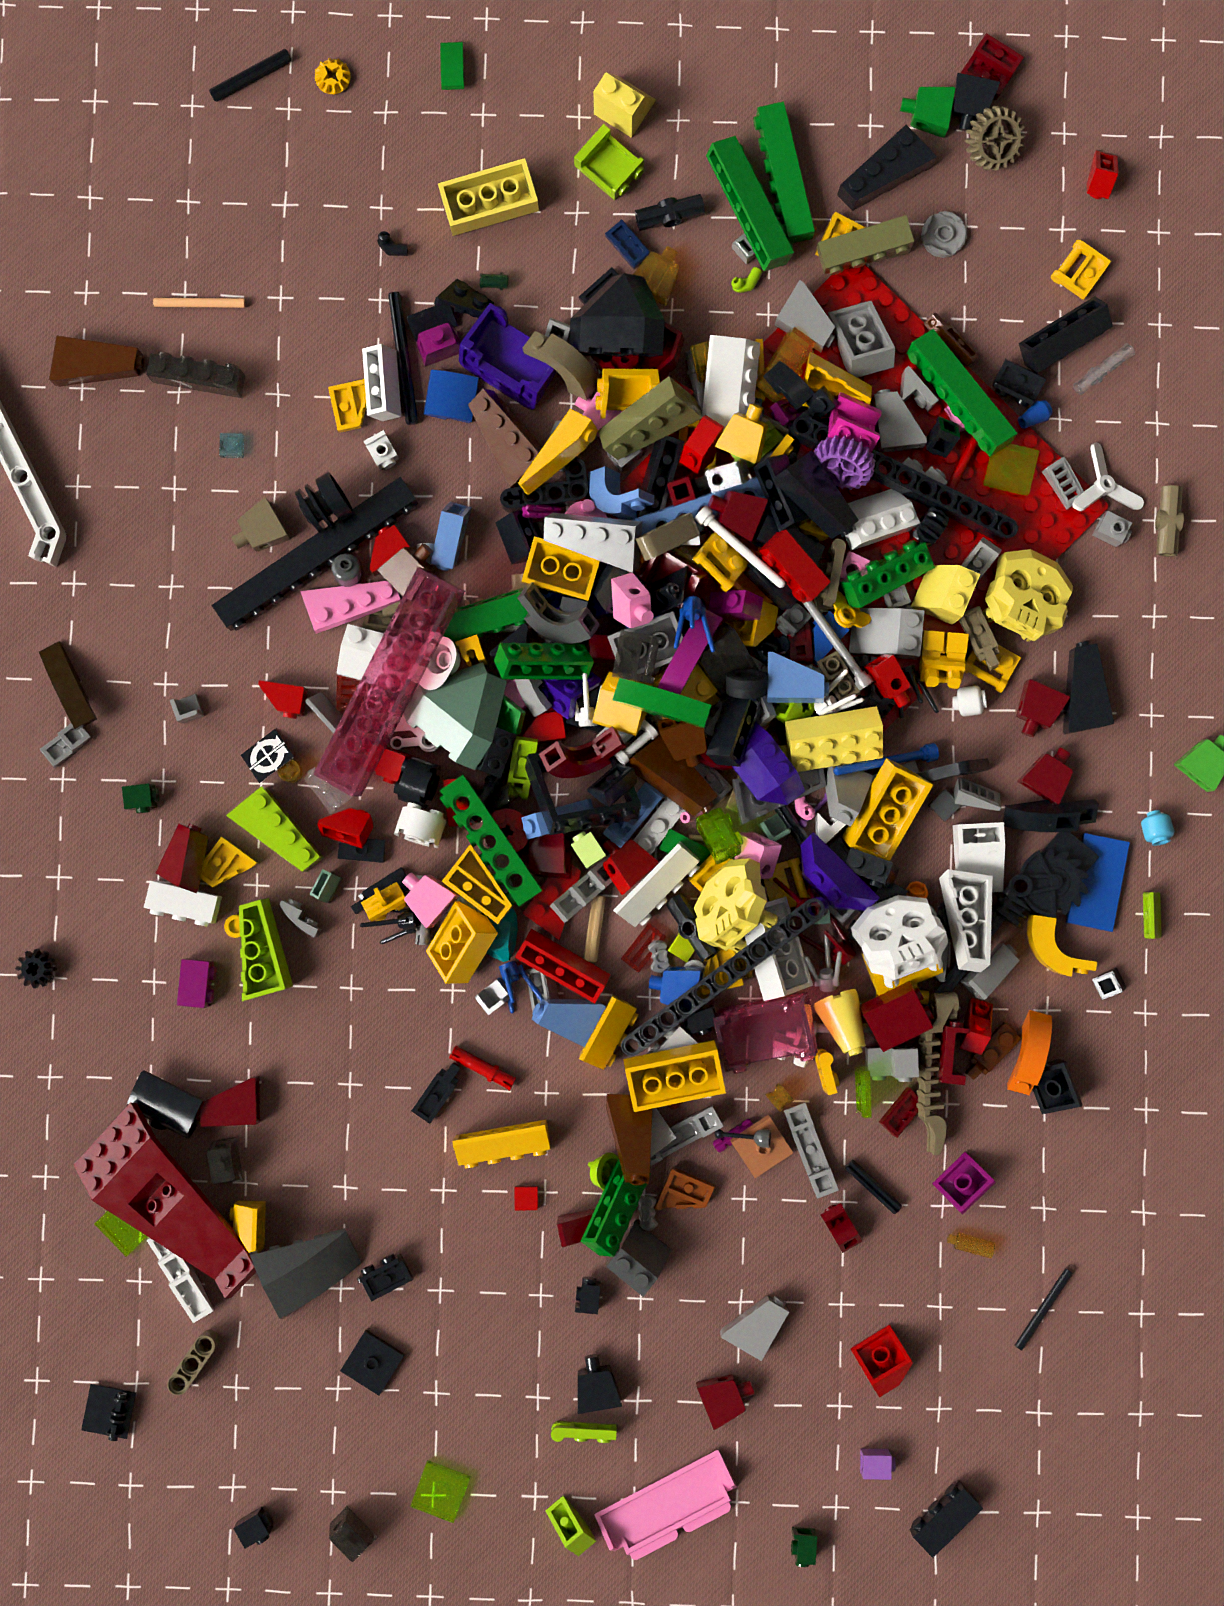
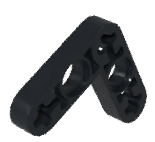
M988 758L957 762L916 774L929 782H935L954 776L991 770Z

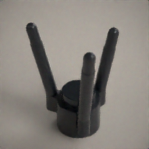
M911 665L902 668L910 686L913 687L919 703L922 704L923 699L917 684L920 686L934 712L938 713L939 709L923 681H920V674L916 671L915 666ZM903 706L898 708L900 718L904 717Z
M403 908L399 911L395 909L390 911L401 913V915L397 916V919L361 923L360 927L398 924L400 929L403 928V931L380 941V944H385L407 934L416 933V929L420 927L421 922L411 908Z

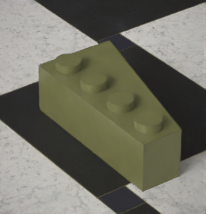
M907 215L820 241L817 244V251L824 274L836 275L843 272L844 269L859 268L868 263L909 254L914 239Z
M668 376L600 428L598 433L603 449L619 460L702 419V414L697 400Z

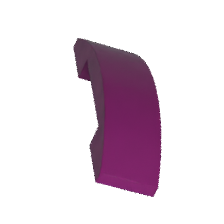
M706 609V618L713 638L723 618ZM701 617L695 621L694 629H688L657 688L679 695L682 693L691 673L708 645Z

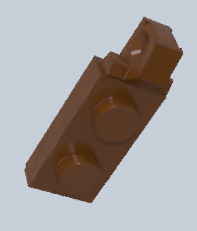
M937 313L932 314L926 320L924 325L929 331L932 329L936 331L962 365L968 367L979 358V354L950 323L947 325Z
M1003 1022L991 1034V1039L983 1054H972L973 1057L970 1061L973 1064L965 1073L973 1080L981 1073L986 1075L1015 1047L1021 1038Z

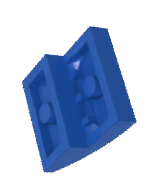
M430 370L424 415L444 420L449 418L465 423L472 422L473 414L468 404L476 397L478 377L455 372Z

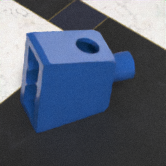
M667 967L663 972V977L651 975L649 989L660 990V1002L669 1005L703 979L705 967ZM684 999V1007L691 1010V1001Z

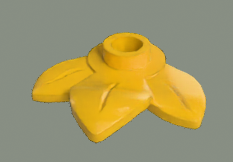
M840 591L837 592L836 601L833 604L836 622L844 628L852 626L863 628L867 626L871 621V616L861 612L860 608L850 607L844 595Z

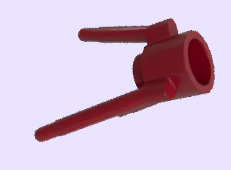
M773 878V881L797 902L796 909L810 898L815 897L811 887H807L810 898L800 899L779 879ZM813 902L811 905L812 912L819 914V907L821 905Z
M830 913L831 923L843 940V942H838L827 930L824 931V934L835 945L832 949L834 954L830 952V957L836 963L837 953L841 951V964L845 965L856 955V952L852 949V943L847 939L841 927ZM800 934L798 936L806 943L810 944L811 946L825 954L824 947L817 944L816 942H814L813 940H811L803 934Z

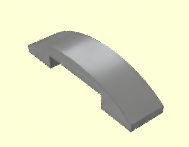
M804 1102L783 1110L817 1199L839 1191L806 1103Z
M713 1105L670 1126L676 1139L650 1158V1166L701 1137L704 1138L724 1127Z

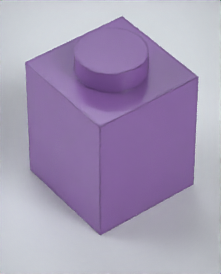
M860 1449V1473L863 1479L891 1480V1473L895 1472V1457L891 1456L889 1450Z

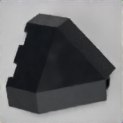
M626 273L613 276L570 319L569 344L583 356L598 354L615 357L635 355L652 358L663 356L665 319L644 276Z

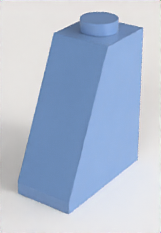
M449 502L441 511L431 558V564L436 565L438 569H453L457 564L472 507Z
M768 652L767 703H824V696H829V682H824L823 674L779 654Z
M590 798L556 807L555 809L557 814L561 815L593 809V804ZM541 812L521 817L527 840L549 834Z
M542 999L533 1010L532 1020L538 1025L585 1047L606 1006L599 1001H596L594 1004L587 999Z

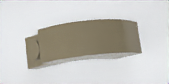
M535 331L523 346L524 354L548 364L561 375L569 393L587 401L596 389L598 378L590 363L577 349L554 334L548 337Z

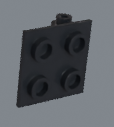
M687 566L653 583L650 598L651 611L654 617L683 603L688 572Z
M90 1384L81 1431L107 1435L110 1441H118V1438L127 1439L137 1392Z

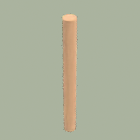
M154 298L153 304L154 307L245 308V299Z

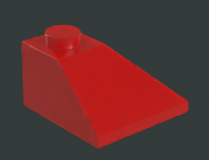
M890 1325L850 1348L879 1398L899 1386L913 1364Z

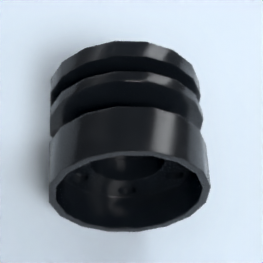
M326 472L315 479L319 489L316 492L308 484L305 485L308 496L301 489L295 491V496L303 515L319 533L326 531L322 520L330 528L334 526L331 518L332 514L340 521L354 514L349 500L330 472Z

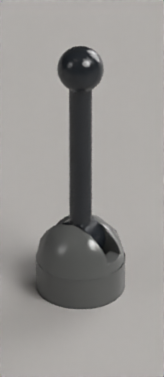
M721 1129L714 1133L718 1139L722 1137L752 1139L758 1146L770 1148L771 1129L758 1130L754 1135L723 1132Z

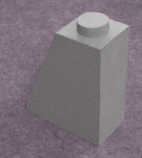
M799 280L776 318L774 326L821 353L824 347L829 348L835 338L833 335L835 326L804 282Z
M885 389L874 394L871 400L872 406L882 410L881 416L875 425V432L880 434V439L877 442L878 452L887 453L923 448L927 443V439L898 392H890L889 389Z
M836 766L827 767L824 769L830 817L851 827L860 813L874 776L864 771L835 775L833 770Z
M999 943L991 950L990 965L982 972L969 971L960 982L975 998L985 1000L1020 961L1016 957L1018 953L1011 945L1007 944L1005 946Z
M765 1296L724 1326L720 1331L721 1338L762 1361L789 1314V1310L785 1306L786 1302L777 1296L773 1298Z

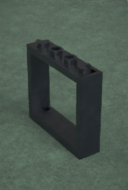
M539 753L528 754L525 770L550 835L566 834L570 831L588 830L591 827L609 826L613 823L629 822L630 820L638 819L642 805L634 786L624 794L625 803L558 815L542 775L547 770ZM615 756L609 758L612 767L616 763L621 764Z

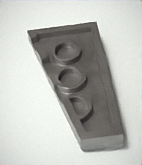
M823 768L798 772L805 792L796 799L826 786ZM741 778L732 779L740 825L784 806L782 804L757 800Z

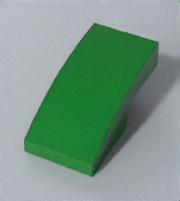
M463 42L440 43L442 90L464 89Z
M671 829L668 830L659 848L669 853L681 841L700 859V862L697 864L698 866L712 852V850Z

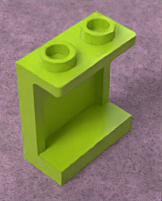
M605 124L598 129L574 156V166L614 201L619 195L622 197L628 191L629 184L633 179L638 180L645 170L644 159L642 157L639 159L613 138L611 136V129Z

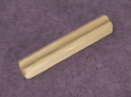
M597 895L591 901L584 959L588 962H596L598 957L606 899L603 895Z

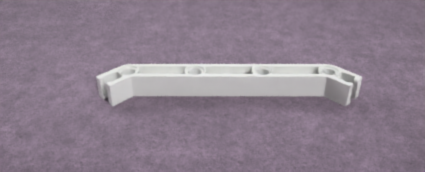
M0 401V461L36 532L28 556L34 560L44 561L57 567L66 541L65 530ZM27 473L26 481L20 483V477ZM55 530V537L48 540L49 532ZM47 544L50 545L48 557L41 558Z

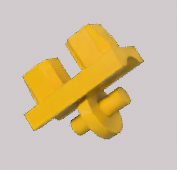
M397 882L381 891L378 887L373 889L375 894L361 902L370 921L384 920L390 911L394 909L399 911L406 907L405 895Z

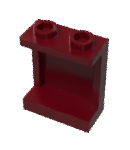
M669 550L647 560L646 570L639 576L641 580L646 582L644 587L651 593L654 582L687 566L688 572L684 590L685 599L690 596H700L709 573ZM683 603L680 604L678 607H675L676 611L674 614L679 617V609L683 608Z
M947 1020L943 1027V1032L938 1033L941 1045H937L936 1050L939 1052L940 1058H935V1063L938 1064L939 1071H934V1076H937L941 1083L965 1085L966 1076L957 1071H952L956 1033L970 1034V1029L964 1027V1023L960 1021Z

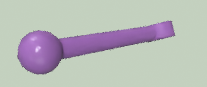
M826 793L824 798L815 806V813L827 802ZM800 819L798 822L802 828H805L809 820Z

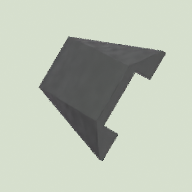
M345 1228L316 1235L313 1240L303 1242L300 1239L293 1241V1245L281 1248L279 1245L269 1247V1251L258 1253V1251L249 1252L262 1287L279 1319L286 1318L306 1303L324 1293L361 1264Z

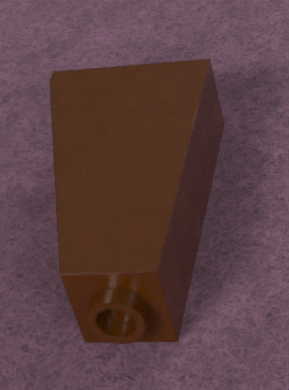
M56 335L49 380L55 386L61 387L137 377L140 375V369L144 368L145 358L136 347Z
M661 736L634 755L625 765L634 768L638 777L693 816H696L701 811L703 814L708 812L714 806L712 801L718 797L694 767L687 766L685 759L674 760Z
M607 1094L606 1111L624 1180L633 1185L649 1184L652 1109L634 1112L630 1095Z

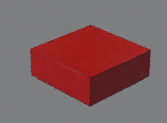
M538 1186L514 1187L515 1211L538 1210Z

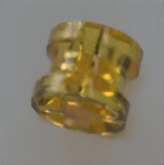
M291 759L280 767L277 772L282 780L294 783L301 779L303 768L300 763Z
M780 1083L775 1086L772 1092L765 1094L779 1112L784 1110V1106L787 1103L794 1101Z

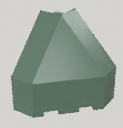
M483 662L449 675L445 683L437 689L427 690L419 684L405 707L403 714L406 722L412 728L418 726L426 733L424 737L437 748L443 747L450 752L448 757L454 762L475 770L493 742L507 681L498 678L492 672L486 671Z

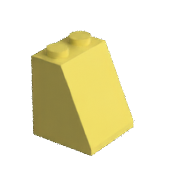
M607 72L593 91L594 115L631 138L656 101L655 98L618 75Z
M934 565L935 568L924 574L911 607L915 610H924L925 614L953 625L963 617L981 574L960 565Z

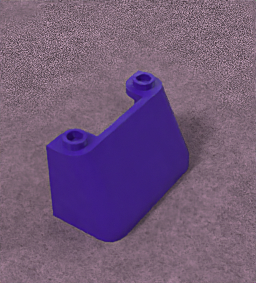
M489 303L460 343L459 362L467 371L531 410L536 407L557 372L548 364L524 354L523 346L530 337L508 324L507 312L502 307L494 306Z

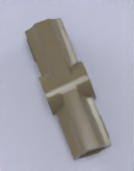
M1175 485L1161 487L1160 510L1157 512L1155 519V529L1158 530L1156 555L1163 557L1178 555L1179 532H1181L1184 523V514L1181 512L1182 487Z

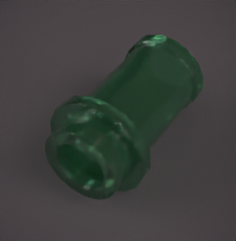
M504 272L500 274L480 273V288H500V291L508 289V275H504Z

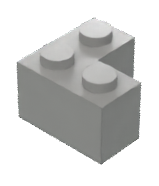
M902 1045L883 1052L880 1046L865 1047V1073L867 1076H872V1080H886V1076H893L899 1082H912V1077H919L918 1049L911 1045Z

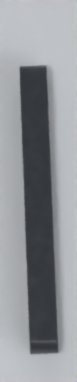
M802 415L792 422L788 432L794 441L815 450L820 443L817 439V434L823 435L826 439L829 427L808 416ZM796 425H803L805 427L806 432H799L797 430ZM874 449L871 452L874 454L873 459L875 460L874 473L871 479L929 508L935 507L940 509L949 518L997 542H1005L1016 535L1018 524L1014 519ZM879 465L886 467L887 474L880 472ZM899 475L906 477L907 484H903L900 481ZM920 485L927 488V494H923L920 491ZM940 495L947 498V505L941 502ZM961 505L967 508V515L961 512ZM981 515L987 518V525L982 523ZM1001 525H1003V526H1005V527L1007 528V530H1008V534H1007V535H1005L1004 533H1002V531H1001Z
M814 897L807 900L626 1036L621 1043L623 1053L627 1056H635L646 1050L823 918L829 910L828 902L822 897ZM813 902L821 905L822 910L820 914L812 912L811 905ZM794 916L802 919L803 925L801 928H796L793 925L792 920ZM776 930L783 933L784 939L782 942H778L774 938ZM757 944H761L764 946V956H760L759 954H757ZM739 958H743L746 961L747 967L745 970L738 966L737 961ZM721 971L728 975L727 983H723L720 980L719 974ZM703 985L710 989L709 997L702 994L701 988ZM684 999L691 1001V1010L684 1007ZM667 1012L673 1015V1023H669L666 1020ZM649 1026H653L655 1028V1037L649 1034ZM631 1039H634V1040L637 1041V1043H638V1049H637V1050H635V1049H633V1048L631 1047V1045H630Z

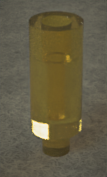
M959 1232L957 1235L949 1234L947 1237V1243L953 1244L954 1249L989 1259L993 1257L995 1242Z

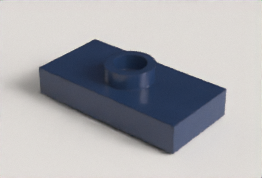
M622 219L605 233V237L633 269H636L651 256V252Z

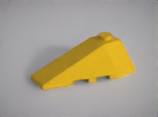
M569 409L519 480L518 484L526 494L530 495L583 452L589 443L595 439L598 430L591 419Z

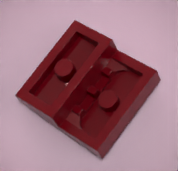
M986 33L961 73L999 81L1000 84L994 96V99L997 100L1024 57Z

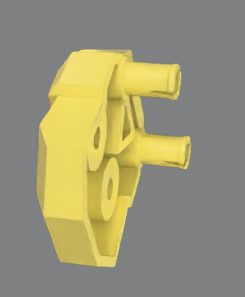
M1031 549L1004 552L998 557L995 580L989 584L985 601L989 607L985 608L982 613L985 619H988V623L994 621L1020 634L1023 640L1027 638V642L1031 640L1036 641L1063 627L1068 612L1066 603L1072 594L1073 585L1057 562Z
M750 858L729 860L708 878L694 906L697 915L695 919L700 940L711 946L720 947L725 951L731 949L738 953L746 947V941L742 938L758 926V923L768 928L777 924L778 916L764 909L767 898L765 887L761 886L760 863Z

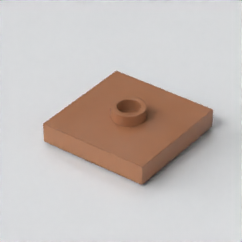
M769 1115L740 1134L754 1135L758 1130L771 1129L770 1148H762L752 1139L732 1138L730 1140L754 1178H757L793 1154Z

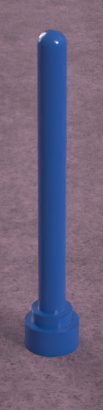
M935 743L925 744L918 751L836 766L833 772L835 775H843L879 768L883 765L886 758L898 764L919 759L933 762L939 759V750Z

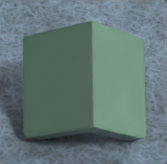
M778 814L758 824L763 835L773 841H777L791 832Z

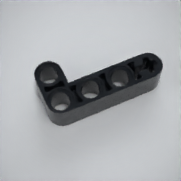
M575 457L565 465L566 481L545 483L534 490L532 493L540 496L539 500L534 503L527 500L528 494L521 487L505 489L500 495L502 508L506 512L511 513L522 510V507L528 504L564 507L588 499V482L584 461ZM578 465L582 470L579 474H572L569 471L570 467ZM580 487L585 492L582 496L576 497L572 494L573 489ZM554 490L562 493V496L557 500L549 496ZM522 494H523L524 504H521V501H520V500H521V499H520V495H522ZM510 496L514 499L512 505L508 503V497Z

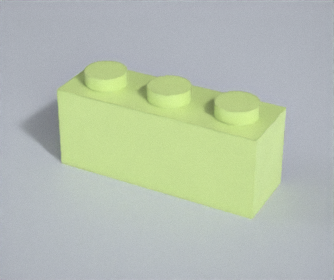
M583 831L572 838L574 843L571 846L586 869H589L606 857V854L591 832L586 834Z

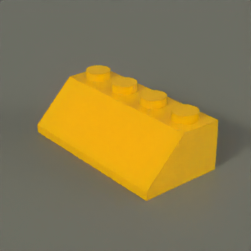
M886 758L867 792L860 813L851 827L848 826L842 838L851 848L890 861L933 784L908 768Z
M715 1040L623 1059L634 1112L726 1093Z
M547 1119L459 1134L452 1141L458 1165H465V1168L479 1166L478 1162L487 1161L488 1164L499 1163L501 1158L510 1157L511 1160H518L524 1158V1154L533 1153V1156H541L547 1154V1150L551 1149Z

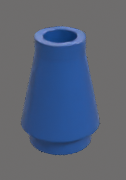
M1045 400L1036 401L1023 415L1018 417L1020 427L1026 429L1048 421L1052 415L1050 404Z

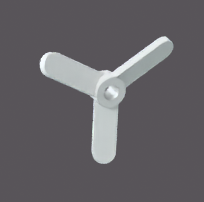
M1097 442L1092 444L1091 453L1097 480L1093 486L1074 499L1073 508L1083 511L1099 498L1107 495L1133 510L1141 509L1144 505L1143 499L1115 483L1114 479L1108 475L1101 445Z

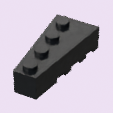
M906 124L840 184L837 196L853 211L877 198L878 195L896 188L900 183L916 177L917 174L924 170L931 169L937 156Z

